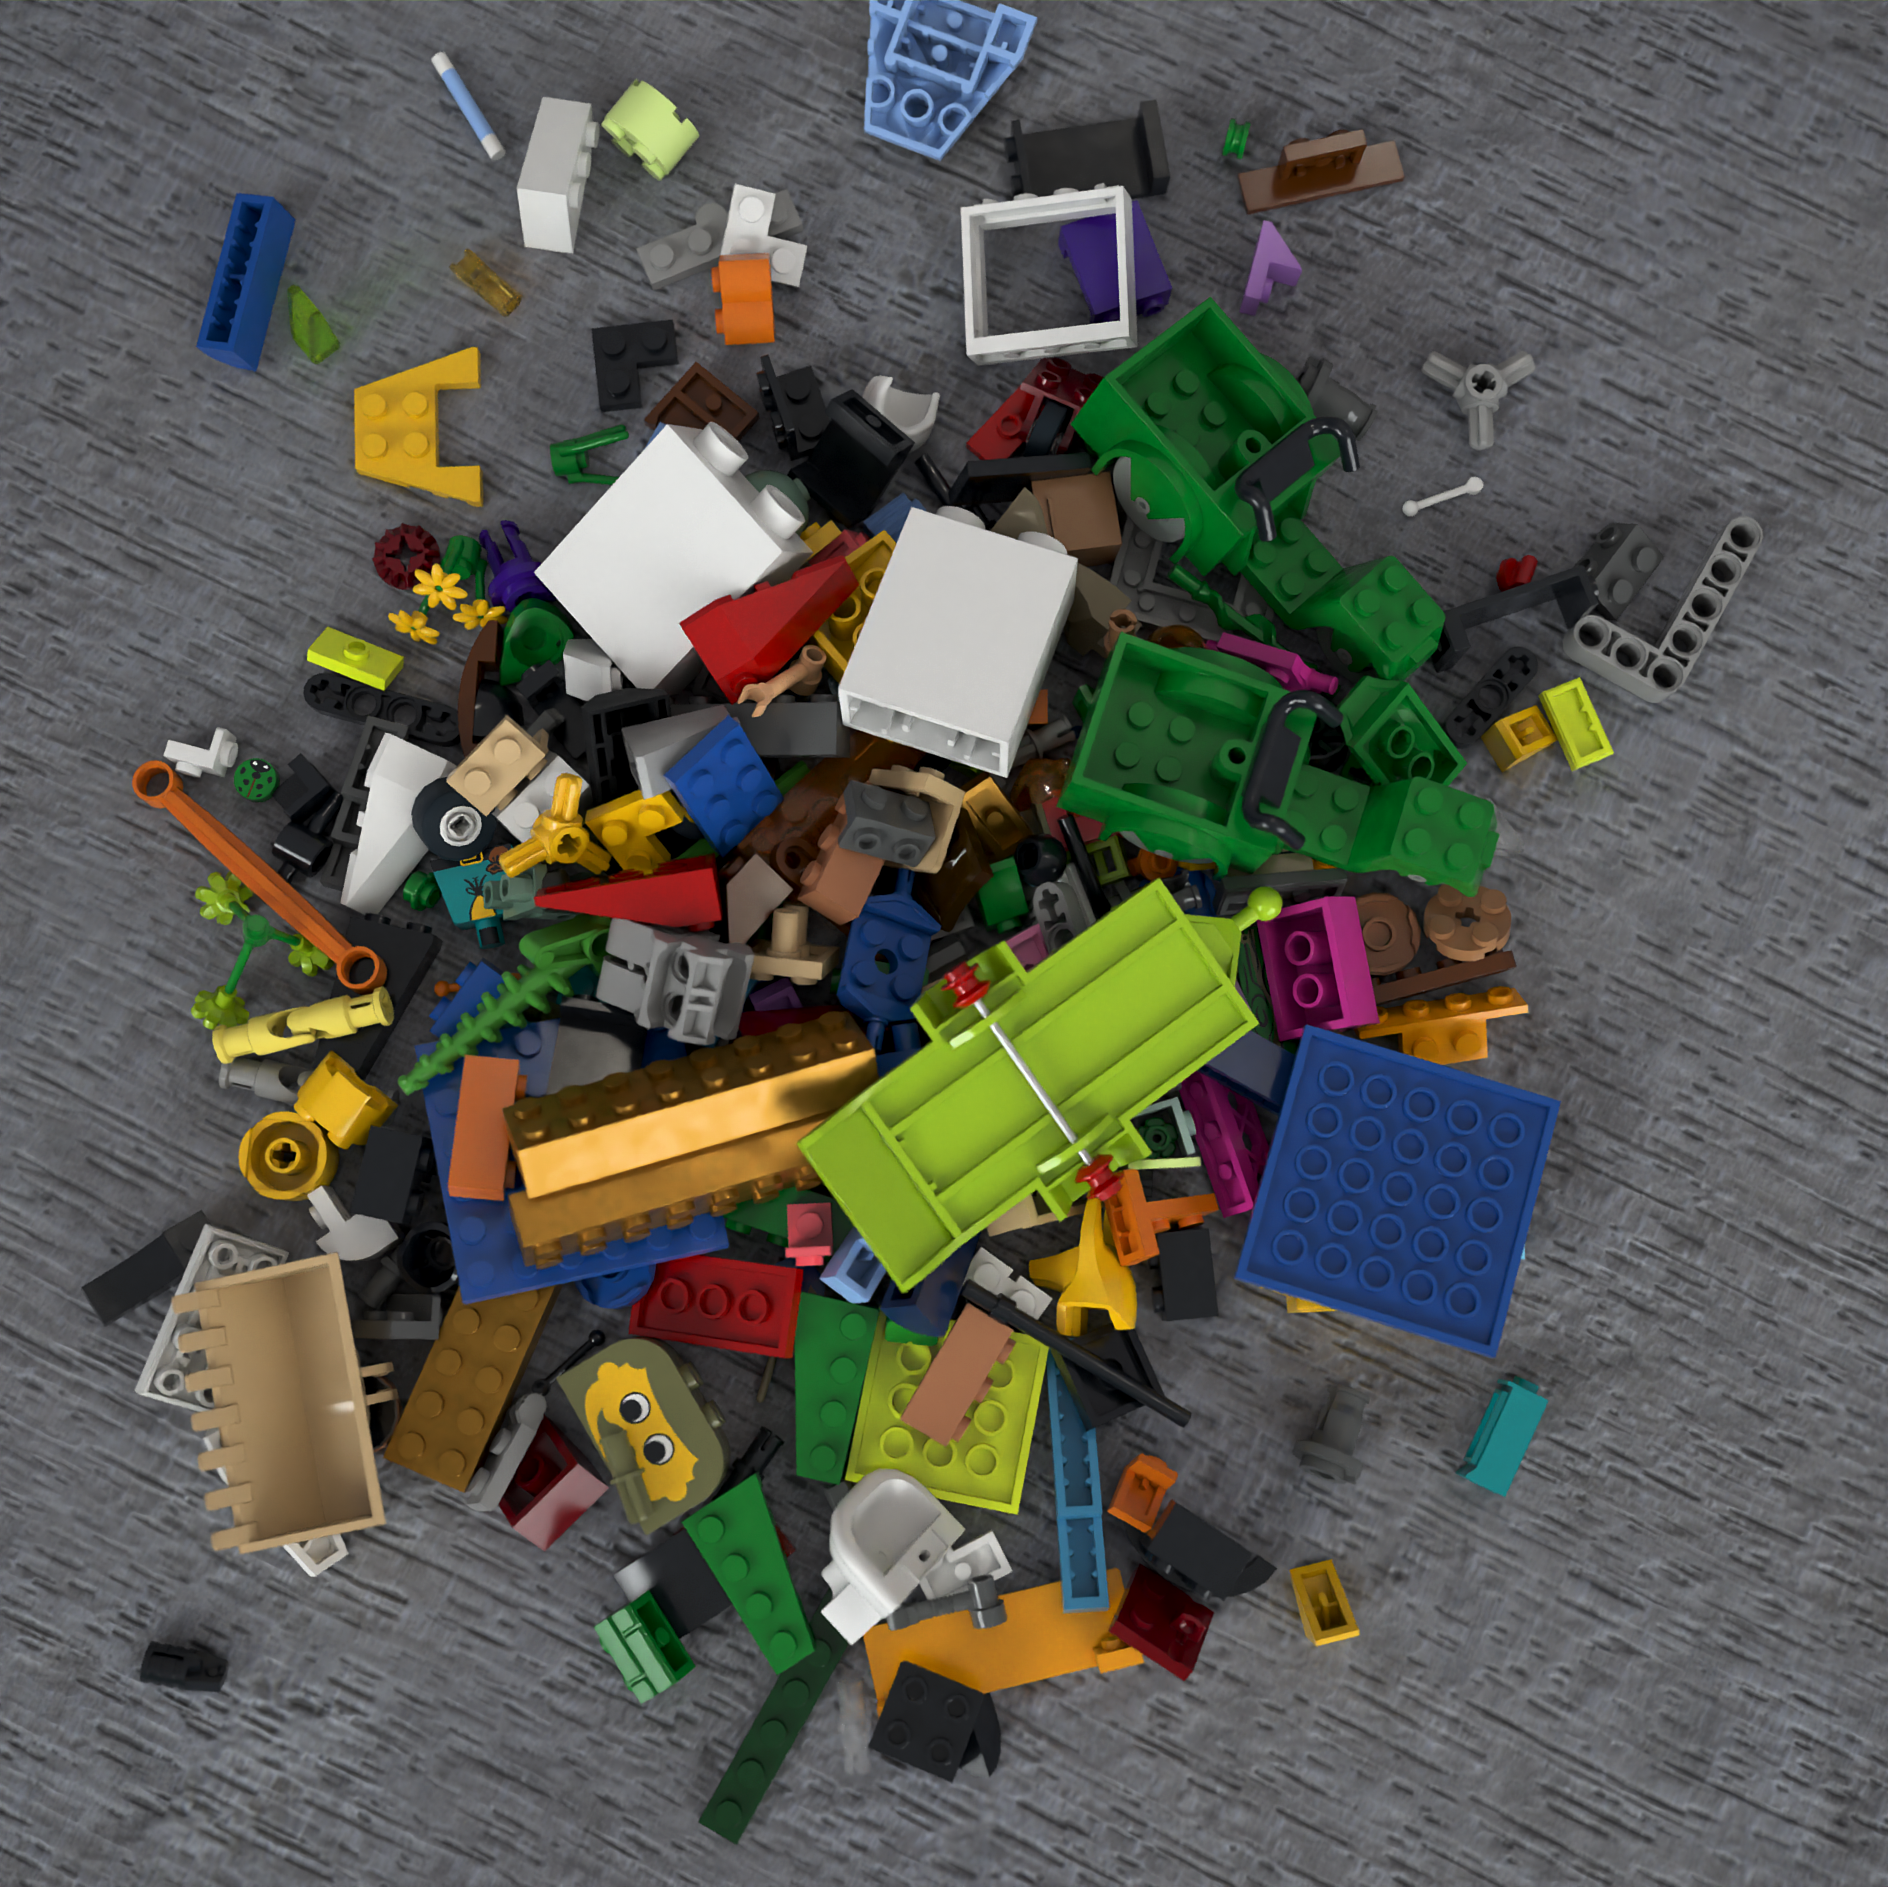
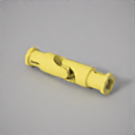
M377 987L373 993L351 998L348 995L315 1003L309 1007H296L252 1017L248 1023L229 1028L225 1025L216 1026L212 1032L213 1047L218 1059L223 1064L232 1063L235 1057L251 1053L262 1056L309 1044L320 1038L342 1037L358 1032V1028L381 1023L383 1026L391 1025L394 1020L393 1004L388 991L384 987ZM286 1026L291 1029L292 1037H283Z

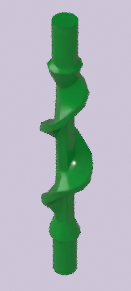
M1175 564L1170 569L1167 577L1191 594L1192 600L1207 604L1213 610L1219 627L1226 631L1241 630L1259 643L1289 651L1276 641L1275 625L1266 617L1260 614L1244 617L1225 603L1217 591L1211 589L1205 580L1200 581L1179 564ZM1302 660L1309 668L1323 673L1316 664ZM1338 684L1337 690L1333 695L1326 692L1322 693L1332 699L1337 695L1341 686Z

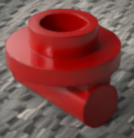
M1531 555L1522 557L1520 561L1514 558L1504 559L1500 563L1496 574L1497 585L1501 592L1530 583L1538 565V560Z

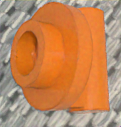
M1142 848L1139 851L1138 857L1127 862L1132 876L1142 874L1148 881H1152L1155 878L1172 877L1178 867V861L1156 855Z

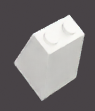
M548 751L544 757L547 760L544 768L532 780L525 776L515 787L518 793L514 799L501 811L495 807V811L492 813L497 818V821L520 843L532 838L530 830L535 820L545 810L551 809L556 778L561 773H570L581 777L559 755ZM581 777L582 788L577 813L583 817V826L587 811L594 807L591 786Z

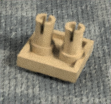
M784 902L783 908L773 910L772 940L756 938L747 945L751 947L755 954L750 979L773 980L774 975L791 977L790 982L794 984H817V980H822L839 964L840 947L815 945L806 941L809 906L803 902Z

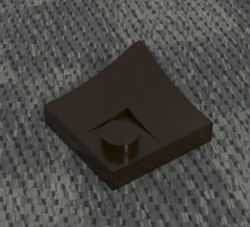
M960 808V814L956 820L948 845L947 855L941 869L937 873L914 871L916 875L912 888L927 913L941 925L940 930L948 933L953 930L960 914L972 897L994 876L968 810Z

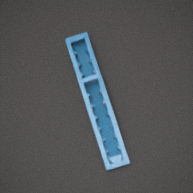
M1049 1348L1046 1361V1377L1063 1614L1107 1611L1109 1609L1102 1527L1103 1512L1096 1430L1094 1428L1086 1431L1051 1353V1348Z

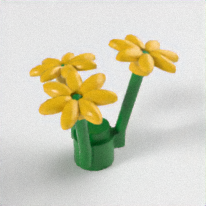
M454 536L448 543L441 564L435 563L432 566L431 575L420 569L415 570V576L421 584L415 585L413 592L425 595L418 611H413L411 616L403 610H400L398 615L389 613V619L396 624V631L401 633L410 632V636L415 642H419L422 639L429 644H437L438 641L435 637H438L440 632L425 626L428 621L426 615L430 608H434L439 604L440 600L445 607L455 610L457 605L454 598L464 599L468 596V593L454 585L459 580L468 579L472 574L475 575L476 600L472 602V606L460 604L462 613L454 614L452 618L458 622H465L464 627L467 630L475 629L479 624L484 628L489 620H498L500 624L508 622V618L502 616L506 610L504 606L489 608V602L485 600V571L488 563L480 558L482 547L479 542L468 536Z

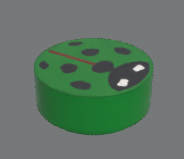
M253 758L244 761L236 769L234 785L238 793L251 802L260 803L268 801L273 797V793L280 786V777L277 770L270 763L263 759Z

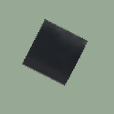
M685 1528L613 1575L629 1601L649 1590L679 1639L733 1605Z

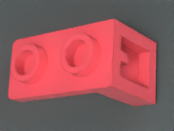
M832 1203L787 1205L789 1248H785V1257L795 1258L796 1266L824 1265V1256L834 1255Z

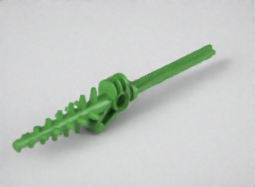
M802 760L774 781L784 800L771 814L811 784L816 778ZM700 839L676 859L715 853L717 858L719 854L711 848L706 839ZM580 913L575 918L526 934L520 941L519 950L535 967L531 969L524 964H520L517 970L522 978L519 980L509 971L504 972L502 978L505 984L500 983L497 986L500 996L495 999L489 992H484L481 995L484 1003L481 1002L477 1005L479 1014L473 1018L469 1013H463L460 1016L462 1022L456 1025L458 1032L452 1037L447 1033L440 1036L441 1042L435 1045L437 1050L429 1056L422 1054L419 1057V1062L415 1063V1068L407 1075H401L398 1078V1085L408 1096L415 1090L426 1088L429 1085V1080L438 1073H451L454 1070L452 1063L461 1056H478L479 1052L476 1045L486 1039L489 1042L495 1041L500 1043L503 1037L499 1029L505 1024L510 1023L514 1026L525 1028L527 1021L523 1011L528 1007L533 1006L545 1014L549 1013L551 1007L546 994L553 989L564 994L566 997L572 998L575 993L569 977L586 965L600 978L604 956L612 955L605 950L612 917Z

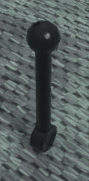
M599 1329L591 1331L588 1337L589 1340L545 1379H539L533 1383L532 1392L542 1394V1396L547 1395L551 1389L550 1385L557 1380L558 1376L565 1373L594 1346L603 1345L605 1342L604 1332Z

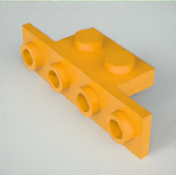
M1497 986L1488 989L1484 993L1471 995L1453 993L1440 1000L1428 1002L1424 1000H1410L1405 1002L1403 1006L1390 1008L1377 1006L1380 1023L1357 1028L1354 1031L1359 1039L1398 1034L1400 1053L1445 1065L1488 1058L1486 1019L1528 1013V1004L1515 988Z

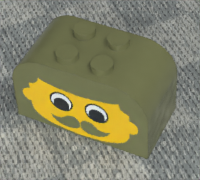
M644 1336L621 1340L606 1347L556 1378L609 1471L610 1468L599 1440L624 1430L627 1431V1437L639 1468L644 1467L645 1472L641 1473L654 1508V1515L639 1522L646 1536L704 1501L724 1480L731 1458L729 1442L721 1428V1425L726 1423V1420L713 1399L706 1402L698 1387L702 1386L704 1382L691 1361L684 1364L677 1351L668 1343L657 1338Z

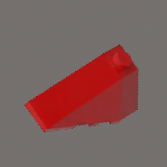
M840 555L797 570L789 581L771 587L768 581L755 585V593L735 600H733L731 595L718 598L682 620L679 624L731 705L738 701L746 685L766 683L771 680L860 584L844 556Z
M715 853L660 862L658 867L652 870L653 873L644 875L643 871H635V869L619 871L618 874L608 877L609 883L601 884L599 878H587L538 889L534 896L535 906L672 927L688 926L689 931H701L714 927V921L721 920L723 912Z

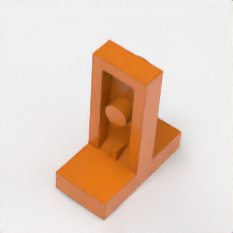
M1138 1169L1122 1170L1125 1173L1124 1177L1120 1180L1122 1188L1116 1194L1104 1200L1121 1267L1135 1265L1160 1254L1155 1234L1170 1229V1224H1178L1179 1230L1194 1228L1204 1224V1216L1219 1210L1215 1193L1146 1202Z

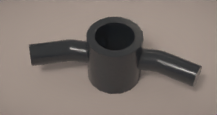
M333 791L307 826L298 820H292L283 828L275 840L272 854L283 861L278 873L289 884H291L298 871L307 877H313L327 862L333 843L322 836V834L340 811L344 797L339 792Z

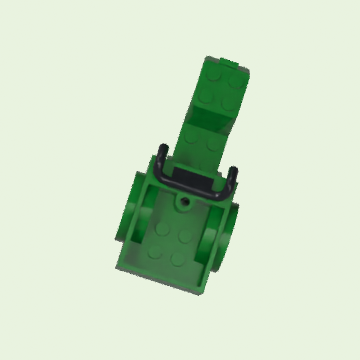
M1211 297L1107 374L1070 425L1099 457L1091 469L1096 476L1110 466L1117 457H1120L1113 469L1114 489L1121 506L1136 526L1149 536L1163 542L1175 543L1184 539L1181 546L1169 558L1174 565L1186 556L1203 576L1207 575L1221 562L1234 576L1240 572L1290 628L1301 630L1316 627L1317 638L1326 658L1341 675L1351 682L1357 684L1362 677L1367 675L1384 680L1404 681L1437 650L1446 618L1445 613L1396 557L1387 556L1343 568L1301 521L1307 514L1315 482L1340 456L1345 472H1353L1360 468L1353 430L1349 424L1338 417L1326 416L1317 418L1314 415L1306 393L1294 376L1276 360L1259 353Z
M1120 632L1103 664L1056 807L1103 823L1098 836L1099 840L1106 842L1111 834L1120 832L1132 844L1165 858L1195 864H1206L1214 861L1216 866L1212 879L1217 881L1226 876L1229 867L1253 874L1272 854L1278 855L1282 849L1312 857L1316 861L1344 869L1345 871L1366 873L1378 870H1395L1400 876H1408L1412 880L1425 882L1426 885L1447 884L1467 897H1475L1478 894L1484 870L1491 866L1500 835L1496 833L1497 820L1494 805L1488 800L1420 776L1370 787L1308 765L1311 758L1308 743L1317 715L1330 727H1337L1343 721V714L1322 695L1309 690L1292 692L1285 690L1265 670L1229 654L1195 647L1169 649L1124 632Z

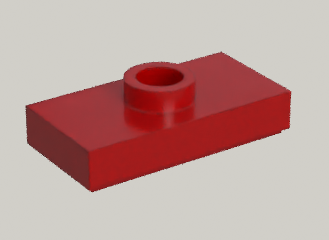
M1019 387L966 442V448L980 460L1012 458L1026 443L1018 439L1035 396L1020 390Z

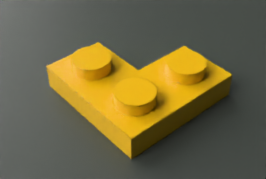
M639 789L588 810L585 824L623 870H640L646 875L653 873L652 870L658 867V863L670 861L671 856L654 833L683 822L684 809L669 790L657 796L644 799Z

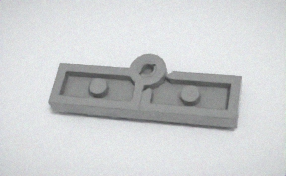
M784 189L774 193L776 195L767 236L785 239L802 232L803 224L788 190ZM705 204L696 213V225L636 248L653 291L719 264V256L721 254L729 212H726L719 204Z

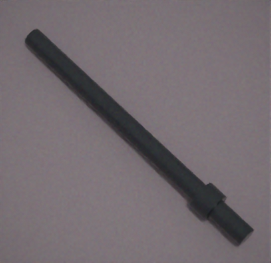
M967 1279L962 1286L960 1294L986 1309L988 1317L1002 1325L1006 1323L1011 1324L1182 1428L1188 1424L1192 1415L1190 1411L1016 1307V1301L1002 1293L995 1295L970 1279Z

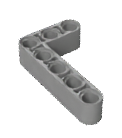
M1747 516L1737 517L1730 521L1714 537L1654 646L1602 617L1587 615L1580 618L1564 635L1562 642L1566 655L1573 661L1645 701L1659 703L1666 700L1684 684L1763 539V531L1760 524ZM1731 534L1738 535L1742 539L1744 547L1734 544ZM1711 568L1721 571L1725 577V582L1716 580L1712 575ZM1692 603L1700 604L1705 610L1706 617L1698 616L1692 608ZM1579 631L1589 633L1594 639V646L1585 645L1579 638ZM1673 637L1679 638L1685 643L1686 652H1681L1675 648L1672 640ZM1616 652L1625 653L1630 659L1631 666H1622L1616 658ZM1653 672L1661 673L1666 678L1667 688L1660 687L1655 683Z

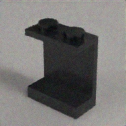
M853 389L831 399L824 411L831 418L827 428L808 460L790 469L787 474L792 480L798 478L806 487L810 497L823 506L836 522L845 525L848 529L870 516L915 444L912 439Z

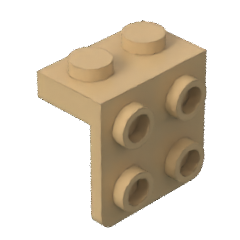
M506 715L447 776L446 782L485 816L495 807L501 811L518 793L515 789L516 785L525 776L532 780L546 765L547 760L544 757L549 751L547 748L549 734L542 728L531 737Z
M892 765L891 770L872 769L869 782L888 791L906 796H915L929 802L936 837L918 866L911 867L885 860L884 866L927 873H937L941 869L965 795V791L943 781L945 774L928 767H920L919 772H915L910 768L900 765Z

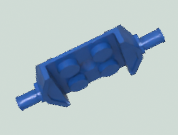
M904 868L897 870L894 892L889 895L868 896L859 917L852 920L837 991V997L842 1006L863 1019L862 1024L867 1025L866 1038L873 1046L875 1054H879L882 1051L881 1047L885 1028L917 1021L910 1007L921 995L931 937L940 932L941 925L916 901L912 900L911 892L916 873L914 871L909 872V870ZM876 953L884 955L889 961L890 971L888 974L878 970L875 964Z

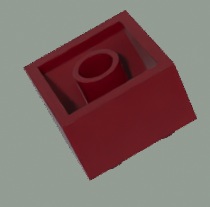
M544 1414L536 1430L537 1432L498 1506L514 1530L545 1552L609 1487L590 1460Z

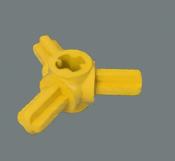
M561 773L556 778L552 807L545 810L535 820L530 830L532 838L501 854L499 857V863L508 877H515L543 860L550 865L556 861L564 864L577 862L595 874H600L602 871L609 869L611 866L609 864L611 854L590 840L588 831L582 827L583 817L577 813L582 788L581 777L570 773Z

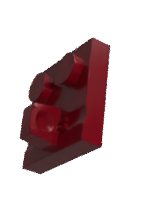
M1139 1564L1131 1574L1108 1632L1185 1682L1194 1671L1214 1612L1204 1605L1195 1602L1189 1595L1167 1582L1160 1575Z

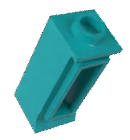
M1514 1376L1512 1382L1498 1379L1497 1383L1502 1385L1501 1390L1495 1389L1463 1459L1467 1464L1455 1473L1503 1497L1506 1496L1549 1401L1537 1395L1539 1389L1537 1385L1518 1376Z

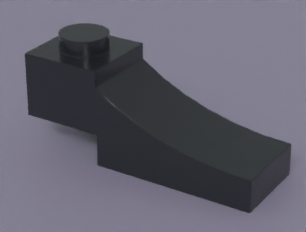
M202 1210L162 1232L161 1236L140 1251L81 1287L82 1293L104 1327L181 1282L204 1225H211Z

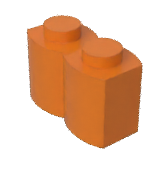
M770 254L720 255L719 267H711L713 293L721 292L722 308L715 309L717 334H724L725 345L775 343Z

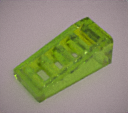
M293 284L287 289L292 339L314 364H320L340 348V342L319 309L298 285L295 286Z

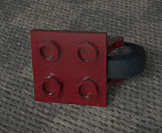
M1058 357L1041 358L1020 387V390L1035 396L1018 439L1027 443L1023 457L1067 454L1077 433L1070 424L1104 377L1094 373L1084 374L1071 368L1072 366L1069 362ZM1047 397H1048V398H1051V399L1047 402V404L1045 405V407L1043 408L1044 403H1045ZM1071 408H1073V409H1074V412H1073V415H1072V417H1071V419H1070V422H1069V424H1068V427H1067V429H1066V426H1067V423H1068V420H1069V416H1070V410H1071Z

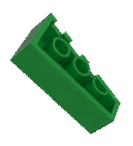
M801 1291L795 1333L797 1476L840 1485L880 1312L878 1308L857 1303L852 1304L849 1301Z

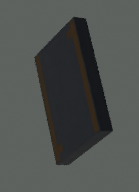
M1087 453L968 461L948 492L950 506L1013 502L1024 487L1032 493L1031 481L1086 475L1092 468L1090 455Z

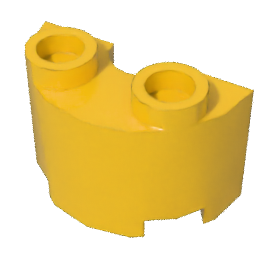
M331 1050L297 1092L298 1100L293 1107L304 1119L311 1122L316 1120L329 1131L327 1136L335 1145L348 1150L352 1144L365 1145L371 1125L381 1127L399 1105L376 1086H371L362 1081L356 1075L355 1069Z

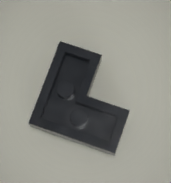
M673 319L591 328L601 412L642 408L638 369L679 364Z

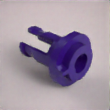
M502 520L500 522L515 557L506 562L503 560L497 543L492 541L488 531L482 530L478 539L481 547L487 551V560L495 577L488 587V596L494 607L504 606L506 608L505 611L511 613L521 601L532 597L555 602L557 598L534 573L542 563L533 562L526 544L519 538L520 531L516 523L509 520Z

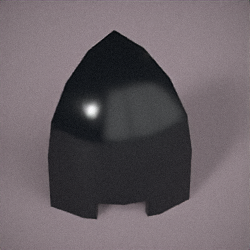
M482 679L479 684L473 736L479 743L506 715L520 727L524 725L523 708L515 693L495 680Z
M989 1692L984 1693V1702L959 1765L960 1769L973 1776L990 1778L997 1768L1001 1753V1731L998 1716Z

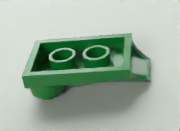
M1369 675L1364 676L1336 707L1343 714V721L1340 726L1347 747L1376 786L1419 776L1449 786L1467 765L1463 756L1416 692L1405 681L1384 680Z

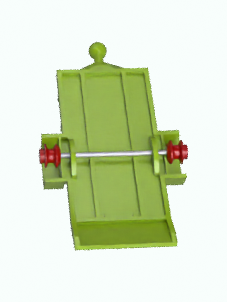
M1155 878L1122 903L1110 908L1111 911L1060 948L1052 950L1049 956L1027 972L1005 940L978 953L967 962L963 961L943 975L944 978L916 999L910 1010L927 1032L931 1041L850 1099L796 1143L902 1293L923 1280L962 1244L1036 1189L1059 1222L1067 1217L1072 1203L1087 1191H1089L1086 1195L1087 1199L1098 1197L1100 1201H1104L1122 1188L1120 1180L1124 1177L1125 1173L1124 1171H1114L1121 1166L1142 1160L1152 1154V1151L1130 1119L1260 1024L1235 988L1241 932L1257 920L1270 921L1279 915L1283 903L1278 891L1268 886L1256 888L1249 895L1247 906L1230 919L1187 915L1183 913L1161 879Z

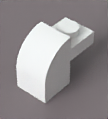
M321 1185L307 1195L313 1204L309 1208L311 1216L321 1229L324 1230L328 1227L330 1230L329 1233L316 1241L319 1247L327 1254L338 1252L340 1259L348 1261L372 1260L395 1248L406 1237L396 1222L358 1214L351 1217L332 1187Z

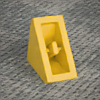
M1537 705L1499 720L1480 737L1501 772L1508 770L1558 740Z
M1332 1559L1289 1570L1306 1638L1315 1646H1320L1359 1636V1628Z

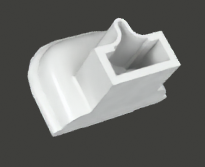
M880 1468L865 1475L839 1501L831 1516L830 1553L833 1561L823 1569L822 1576L831 1587L833 1598L821 1613L853 1645L880 1619H884L900 1606L966 1529L913 1476L897 1469Z

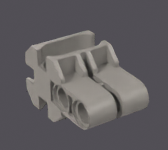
M612 918L605 949L612 955L604 956L596 997L634 1013L637 1024L649 1029L664 1026L671 1029L668 1032V1037L680 1042L709 1045L715 1042V1036L725 1040L736 1039L755 954L751 947L738 942L730 944L718 942L720 935L707 930L689 931L688 927H672Z

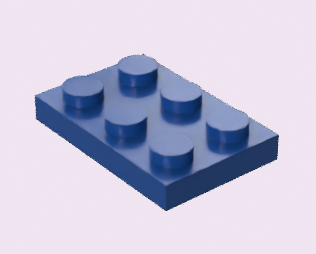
M729 715L663 775L711 848L721 857H724L733 847L738 845L766 816L770 815L784 800L783 795L742 727Z

